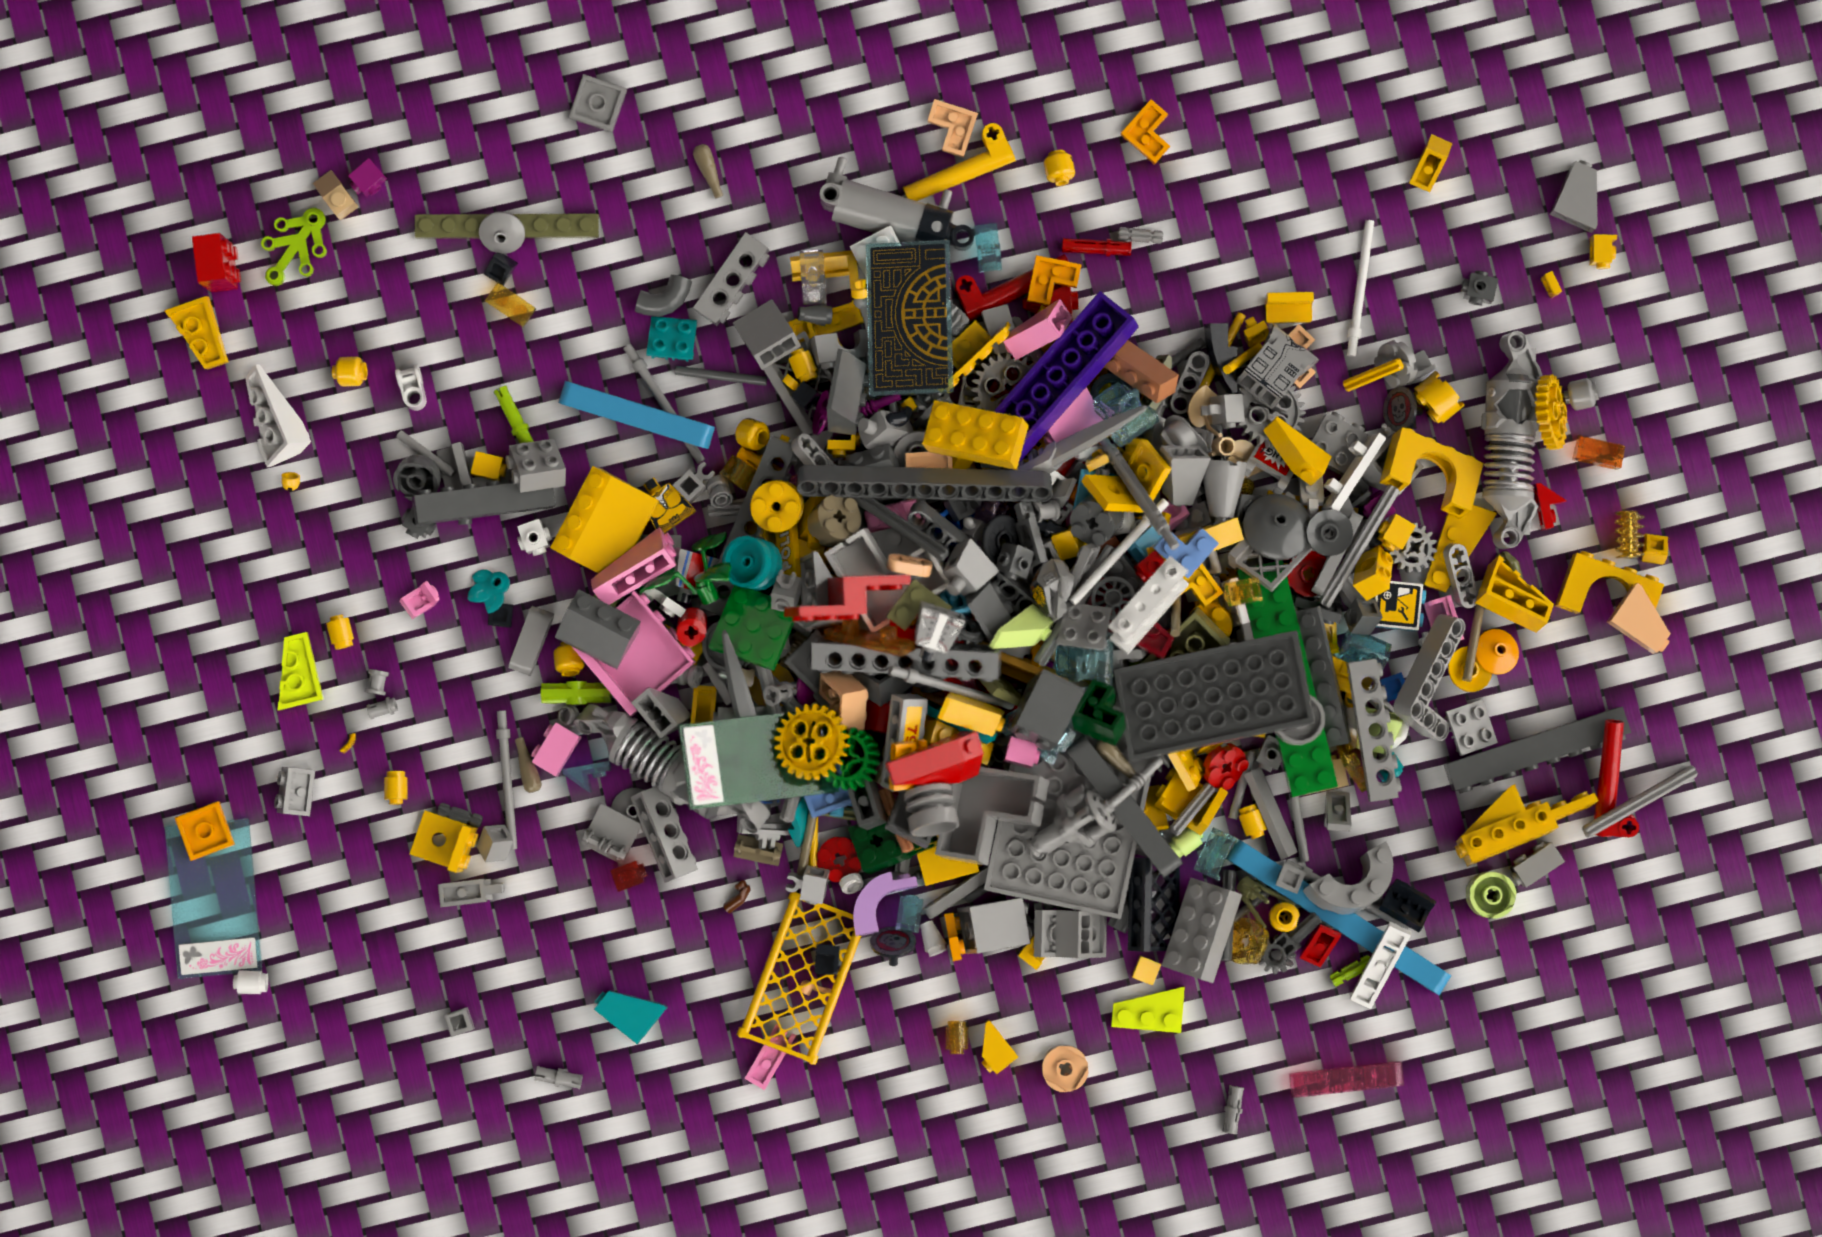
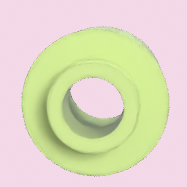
M1186 827L1179 836L1172 837V841L1168 844L1179 858L1183 855L1186 857L1203 844L1200 839L1204 836H1200Z

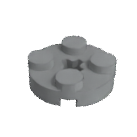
M1395 340L1383 344L1378 350L1377 357L1374 359L1375 367L1396 358L1402 360L1404 365L1402 370L1383 377L1392 388L1411 383L1417 374V369L1414 370L1413 363L1416 362L1412 350L1405 343H1397Z

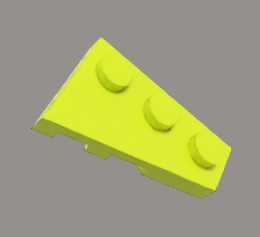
M308 632L284 637L278 711L324 700Z
M1185 986L1113 1003L1111 1027L1181 1033Z

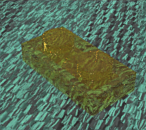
M498 282L485 300L486 303L523 328L536 311L534 306Z

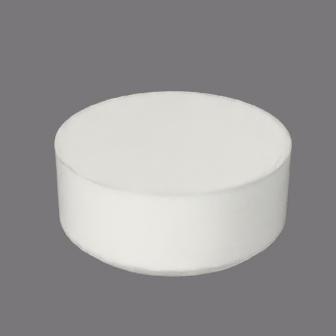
M852 873L843 877L839 885L843 893L853 894L863 887L864 882L860 874Z

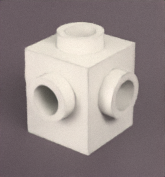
M540 519L517 526L520 537H517L521 550H526L528 554L533 553V556L547 552L546 548L550 547L549 541L552 540L549 528H544ZM537 535V540L532 542V537Z

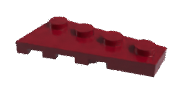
M1108 582L1105 583L1107 589L1113 588ZM1101 587L1098 589L1103 594L1106 593V591L1103 590ZM1091 596L1086 605H1092ZM1095 596V602L1104 600L1102 596ZM1122 604V605L1120 606L1121 609L1123 610V608H1124L1126 605H1125V604ZM1115 608V609H1114L1116 615H1118V614L1120 613V612H1119V609H1118V608ZM1156 622L1136 646L1164 660L1174 641V637ZM1108 627L1107 632L1113 634L1114 632Z

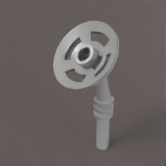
M1156 757L1141 772H1137L1128 780V784L1110 800H1103L1092 791L1085 793L1086 805L1094 819L1103 829L1108 832H1113L1116 829V822L1112 813L1115 807L1133 791H1138L1140 787L1147 783V778L1163 764V760L1160 757Z

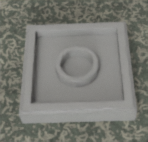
M583 74L569 119L613 133L627 88Z

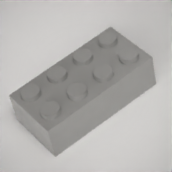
M1190 878L1162 966L1214 983L1242 894Z

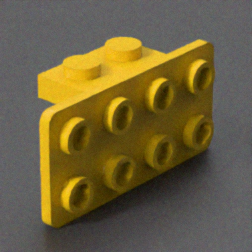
M976 320L947 346L948 360L957 369L948 377V388L938 390L943 392L946 389L949 392L956 386L960 380L958 377L961 374L966 376L975 368L977 364L975 361L978 358L981 360L985 359L992 352V345L995 342L999 345L1009 336L1011 324L1009 322L1005 323L993 336H990Z

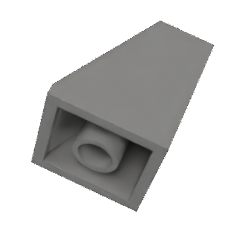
M1023 898L957 908L966 954H977L1030 944L1032 931L1030 926L1027 925L1026 916L1028 915L1027 904L1023 902Z

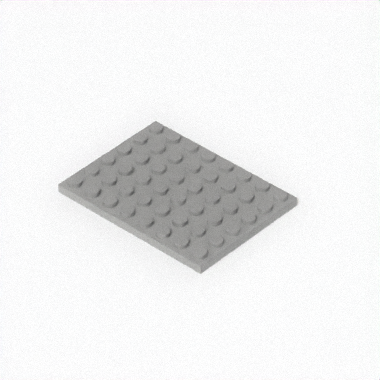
M1071 717L1057 746L1050 751L1037 747V750L1041 751L1037 764H1033L1031 769L1010 763L1009 771L1037 775L1049 781L1046 801H1041L1040 803L1044 806L1041 826L998 820L984 890L1121 919L1137 842L1114 812L1112 813L1115 818L1116 829L1097 839V843L1091 847L1076 842H1065L1046 855L1045 853L1044 857L1039 859V857L1033 854L1027 843L1030 837L1034 838L1036 833L1054 822L1053 819L1056 817L1057 807L1056 799L1062 794L1066 795L1082 784L1088 791H1092L1102 798L1066 751L1067 747L1083 735L1087 737L1095 749V745L1100 740L1074 730ZM1125 731L1116 744L1136 773L1141 772L1155 759V757L1131 762ZM1105 761L1125 787L1128 784L1129 778ZM1151 776L1147 778V783L1140 787L1138 791L1135 790L1131 793V796L1143 811ZM1085 799L1074 806L1073 811L1075 814L1087 806ZM1095 819L1091 820L1084 827L1089 829L1098 822Z

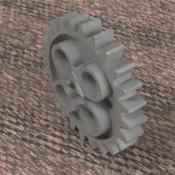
M1008 352L1005 354V359L1002 358L1000 353L996 355L997 361L989 357L988 366L981 363L983 372L975 371L979 379L971 381L977 385V388L970 389V392L977 393V396L971 399L972 401H979V405L976 408L993 412L998 407L999 402L1005 399L1008 394L1002 395L993 402L990 398L1004 391L1005 384L1012 386L1023 379L1035 363L1027 365L1028 357H1024L1021 361L1019 359L1015 360L1014 357L1011 359ZM1009 368H1014L1018 372V377L1014 381L1007 378L1006 372ZM990 379L998 383V389L994 393L987 389V382Z
M1296 386L1289 388L1281 399L1286 407L1282 408L1278 402L1273 410L1243 387L1239 388L1237 394H1243L1245 422H1240L1236 426V428L1243 427L1244 431L1241 435L1249 434V442L1257 439V446L1265 442V447L1269 448L1272 443L1263 430L1276 416L1300 432L1302 429L1299 425L1305 423L1300 417L1305 415L1306 412L1300 410V407L1305 402H1298L1297 400L1301 393H1293ZM1252 413L1258 416L1259 422L1252 418Z

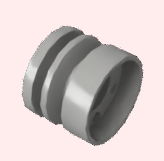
M927 784L905 792L903 796L904 801L907 803L906 810L909 813H914L908 818L912 836H936L958 828L957 810L949 807L955 802L954 797L951 796L953 790L950 784Z

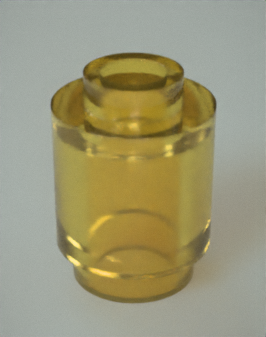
M948 1021V1027H945V1049H950V1054H964V1050L968 1049V1027H966V1021Z

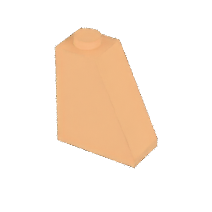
M1639 583L1632 584L1607 623L1650 653L1662 652L1669 644L1667 638L1670 632L1643 587Z

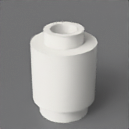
M239 970L238 975L233 977V989H237L238 994H261L262 992H267L268 974L262 973V971Z

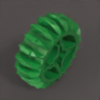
M852 727L849 733L847 729L843 731V733L850 735L849 738L844 740V743L849 744L850 747L843 748V752L847 754V757L840 756L839 758L843 765H840L842 775L840 776L837 770L836 772L828 770V777H826L828 783L833 782V787L839 788L841 786V789L847 791L849 787L853 791L857 790V785L862 788L865 787L864 780L871 782L872 777L870 774L878 773L874 766L881 764L880 761L875 760L881 754L879 751H874L878 744L872 742L873 737L871 735L866 736V731L864 730L858 732L857 728ZM858 742L863 747L865 757L859 755ZM825 752L818 753L819 757H825ZM848 756H849V757L852 756L853 758H856L857 760L852 759L851 762H850V761L847 762L846 760H844V759H842V758H846V759H847ZM862 766L861 769L856 774H854L856 768Z

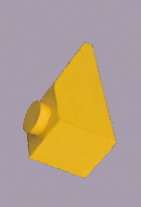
M1278 416L1264 428V433L1295 475L1310 486L1324 475L1332 458L1331 455Z

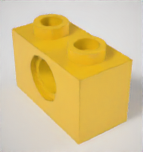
M1380 545L1363 553L1355 565L1353 586L1366 601L1390 589L1393 559Z

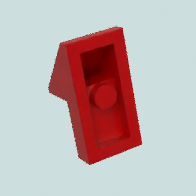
M1541 483L1532 485L1534 487L1533 493L1535 502L1538 505L1537 513L1541 531L1554 528L1556 515L1554 509H1550V506L1564 503L1567 500Z
M1319 924L1312 931L1310 939L1302 949L1300 959L1321 968L1340 939L1341 933Z

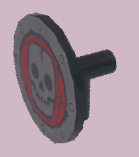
M1405 386L1395 387L1387 395L1383 406V416L1386 425L1395 432L1402 427L1412 430L1417 429L1415 417L1423 414V408L1417 407V400L1411 389Z
M896 926L879 929V933L872 934L870 946L875 953L883 957H889L890 966H897L898 957L905 956L914 950L916 938L911 931Z

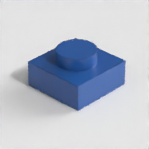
M1402 672L1380 680L1381 686L1384 685L1386 689L1387 702L1397 698L1405 682Z

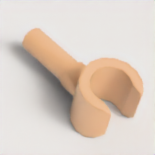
M804 980L802 981L800 986H803L809 983L810 981ZM810 984L803 987L801 991L809 996L812 990H817L815 985ZM817 985L821 993H830L832 990Z

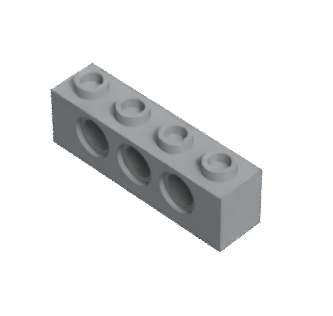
M745 232L693 307L694 311L716 326L720 322L724 323L731 313L728 310L732 304L737 305L743 297L744 293L741 291L745 285L750 286L756 278L757 274H755V271L759 265L763 267L770 257L768 255V247ZM743 257H750L753 260L749 267H742L740 265V260ZM732 275L738 276L740 279L736 286L727 284V279ZM718 294H723L727 298L726 302L722 305L714 303V298Z
M659 785L631 796L664 883L698 870L696 859L687 843V836L682 831L679 816L674 810L669 796L659 791Z

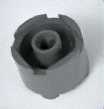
M1090 494L1071 513V533L1087 544L1093 543L1101 546L1120 529L1123 524L1124 513L1104 511L1092 494Z

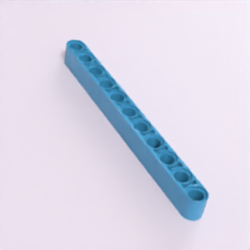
M1236 841L1226 857L1227 861L1293 901L1310 914L1312 912L1316 913L1324 923L1368 951L1374 952L1384 933L1382 930L1355 913L1337 914L1336 912L1319 908L1304 894L1303 890L1310 885L1305 881H1302L1297 894L1276 886L1275 883L1282 867L1244 842ZM1384 945L1385 948L1394 951L1393 949ZM1407 946L1404 947L1394 966L1438 995L1441 994L1452 976Z

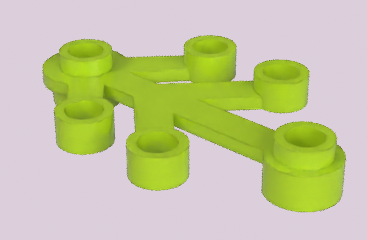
M310 208L304 212L303 217L287 220L280 217L275 220L274 227L279 232H286L288 228L302 227L298 234L278 238L266 236L261 240V246L266 251L290 245L276 266L270 267L266 271L265 278L268 283L273 286H279L284 282V270L297 252H299L301 263L299 266L300 274L304 277H309L313 274L314 268L310 264L306 242L311 232L314 246L312 247L313 255L317 258H323L327 253L321 234V228L325 225L326 217L320 209ZM316 215L318 218L315 223L310 222V217ZM281 221L286 223L283 229L278 228V223ZM272 240V246L269 248L265 247V242ZM323 247L322 254H316V248ZM304 266L310 267L308 273H303L302 269ZM272 272L278 273L276 279H271L270 275Z

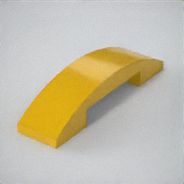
M854 300L851 303L832 308L831 324L821 326L806 321H798V319L788 322L796 336L805 331L809 339L816 335L840 332L864 323L861 310L854 305ZM871 304V305L869 306V308H870V312H871V315H872V304ZM804 338L800 339L799 343L805 342Z

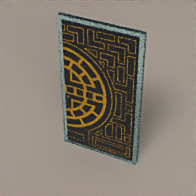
M950 240L866 244L869 396L954 392Z

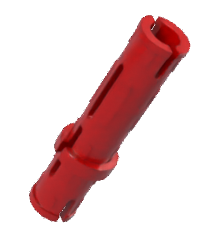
M1063 238L1062 253L1103 254L1106 257H1110V255L1131 256L1132 249L1131 241L1120 242L1111 241V239Z

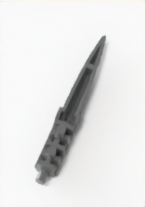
M724 630L722 632L725 668L733 712L740 736L739 741L754 790H761L763 799L768 800L773 798L770 787L779 784L778 780L774 777L783 774L784 768L781 765L771 767L773 760L769 759L768 754L778 751L774 749L777 744L771 743L765 746L767 739L762 736L761 724L758 722L741 665L728 633Z

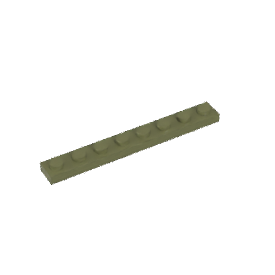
M489 214L415 215V238L480 239V224ZM512 214L522 222L525 229V238H599V214ZM498 235L499 238H505L504 235Z

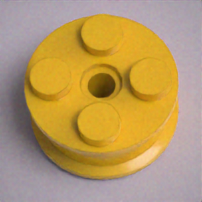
M774 480L761 485L754 492L750 503V510L754 521L762 529L769 532H782L791 529L800 521L804 512V499L797 491V487L790 482ZM776 502L780 503V510L775 508Z

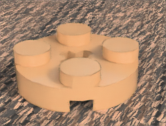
M1059 1045L1046 1054L1042 1063V1074L1046 1083L1054 1090L1070 1092L1080 1088L1086 1081L1088 1063L1084 1054L1077 1048L1069 1045ZM1066 1062L1070 1063L1071 1073L1060 1074L1061 1069L1059 1065H1064Z

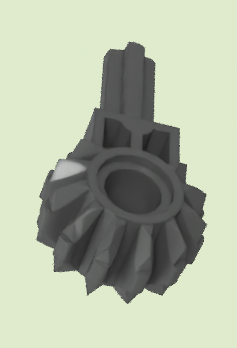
M1312 912L1291 932H1283L1280 936L1276 934L1274 939L1270 936L1266 937V943H1259V947L1264 951L1256 952L1257 956H1263V959L1259 960L1258 964L1266 963L1264 971L1267 972L1272 967V972L1275 975L1278 974L1279 969L1283 973L1287 972L1286 965L1289 967L1294 965L1293 961L1289 958L1296 957L1295 952L1302 947L1300 942L1321 924L1322 920L1320 917ZM1273 948L1281 952L1280 960L1272 958L1271 951Z

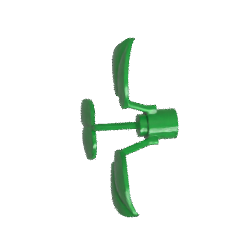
M727 532L706 536L693 544L692 550L694 552L701 550L705 569L704 572L694 577L695 587L680 572H675V569L671 568L642 585L639 589L640 595L645 590L668 584L677 577L692 591L693 595L698 594L702 605H708L718 600L719 595L712 581H729L732 565L730 562H722L708 567L706 552L708 549L720 545L726 539Z

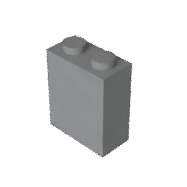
M772 299L733 322L740 337L761 370L801 347L795 333Z

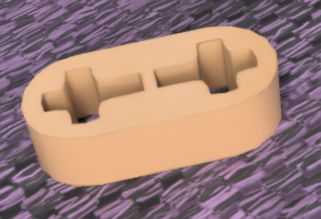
M890 554L886 567L890 571L928 577L931 574L933 563L923 558Z

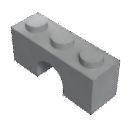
M860 329L853 334L855 340L853 349L843 348L838 342L837 333L812 337L809 341L812 358L816 367L821 366L822 369L834 368L838 349H843L859 360L866 361L865 353L872 349L866 329Z

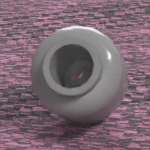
M1589 378L1569 382L1567 386L1568 391H1564L1566 405L1571 404L1575 411L1594 407L1596 400H1599L1596 383L1591 382Z

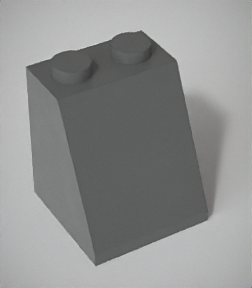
M1045 669L1041 670L1027 682L1009 731L1015 733V736L1019 739L1035 743L1042 750H1052L1059 744L1085 689Z

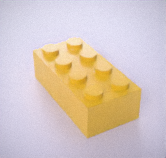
M934 400L922 445L931 453L1017 470L1028 424L1022 417Z

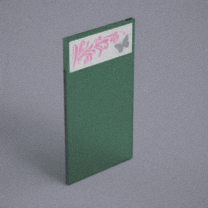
M787 713L678 725L690 810L839 792V788L833 787V782L828 783L826 777L821 773L819 780L814 779L812 775L809 781L804 778V775L800 779L796 777V772L793 774L788 773L789 767L781 766L785 759L780 760L776 757L781 751L774 749L775 746L780 744V741L775 740L774 737L781 736V733L776 729L779 727L784 728L785 725L781 722V719L788 721L790 718ZM805 724L799 727V735L804 734L806 731ZM824 726L821 729L822 737L828 734V726ZM815 739L809 741V745L815 743ZM802 747L796 750V758L802 756Z

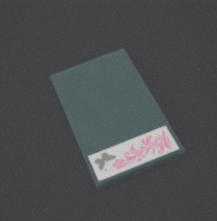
M243 818L227 821L235 845L193 861L189 859L178 826L169 825L165 827L178 979L238 973L239 970L262 971L249 819Z

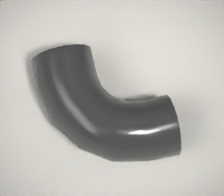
M670 275L668 285L662 293L652 294L641 290L635 312L658 317L673 313L684 303L689 294L692 281L682 276Z

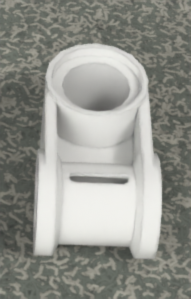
M416 364L413 368L402 371L399 369L395 370L404 403L414 411L423 409L427 403L419 365ZM420 394L418 403L411 404L409 402L411 395Z

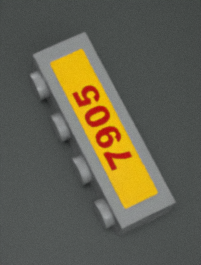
M891 694L880 786L890 791L893 790L889 789V773L886 763L890 761L891 743L913 741L916 743V748H918V740L923 739L925 735L924 725L928 711V699L917 694Z

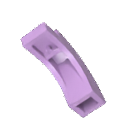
M887 872L874 878L863 888L856 900L853 913L856 937L879 933L876 919L878 903L889 893L917 888L916 876L911 877L910 874L898 875L897 880L893 881L892 872Z

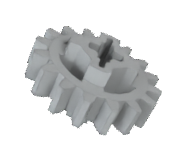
M1413 523L1416 527L1412 533L1419 536L1413 538L1410 535L1403 550L1388 552L1393 556V564L1398 563V570L1405 568L1406 573H1411L1412 570L1420 572L1421 567L1423 569L1429 567L1427 561H1434L1431 553L1437 552V549L1432 548L1436 540H1430L1433 533H1425L1426 526L1424 525L1418 528V524ZM1416 543L1412 548L1413 552H1408L1411 548L1410 544ZM1411 558V560L1415 561L1416 563H1409L1405 561V559Z

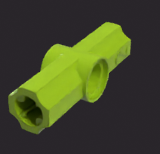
M587 681L541 683V703H566V705L612 703V694L603 683H587Z

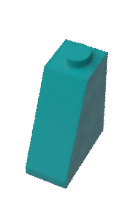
M612 990L608 991L607 994L602 992L594 1001L597 1004L594 1010L636 1044L640 1043L668 1008L663 1003Z

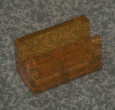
M1577 435L1572 460L1618 470L1622 467L1625 446Z

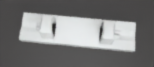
M1382 434L1369 435L1364 444L1359 441L1351 443L1348 450L1356 457L1340 481L1332 478L1328 479L1324 484V487L1331 492V495L1323 505L1322 510L1331 509L1339 511L1386 440Z
M1389 922L1354 987L1350 1000L1369 1009L1372 1008L1411 936L1410 930ZM1384 945L1393 949L1394 951L1385 948Z

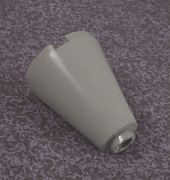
M1210 460L1203 477L1209 515L1214 518V522H1223L1228 520V518L1234 517L1247 470V462L1237 461V463H1233L1227 460Z

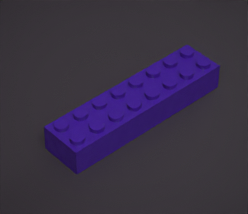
M1101 291L1098 292L1063 332L1061 337L1053 343L993 411L1022 417L1028 424L1019 463L1139 328L1136 320Z

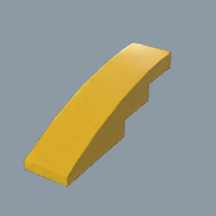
M1231 518L1215 525L1203 527L1219 543L1213 551L1244 540L1238 518ZM1196 531L1184 533L1176 537L1186 544ZM1153 546L1146 548L1148 555L1155 550L1152 548Z

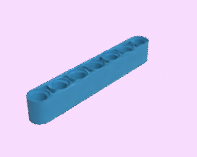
M568 381L564 382L559 403L706 449H709L715 429L714 426Z

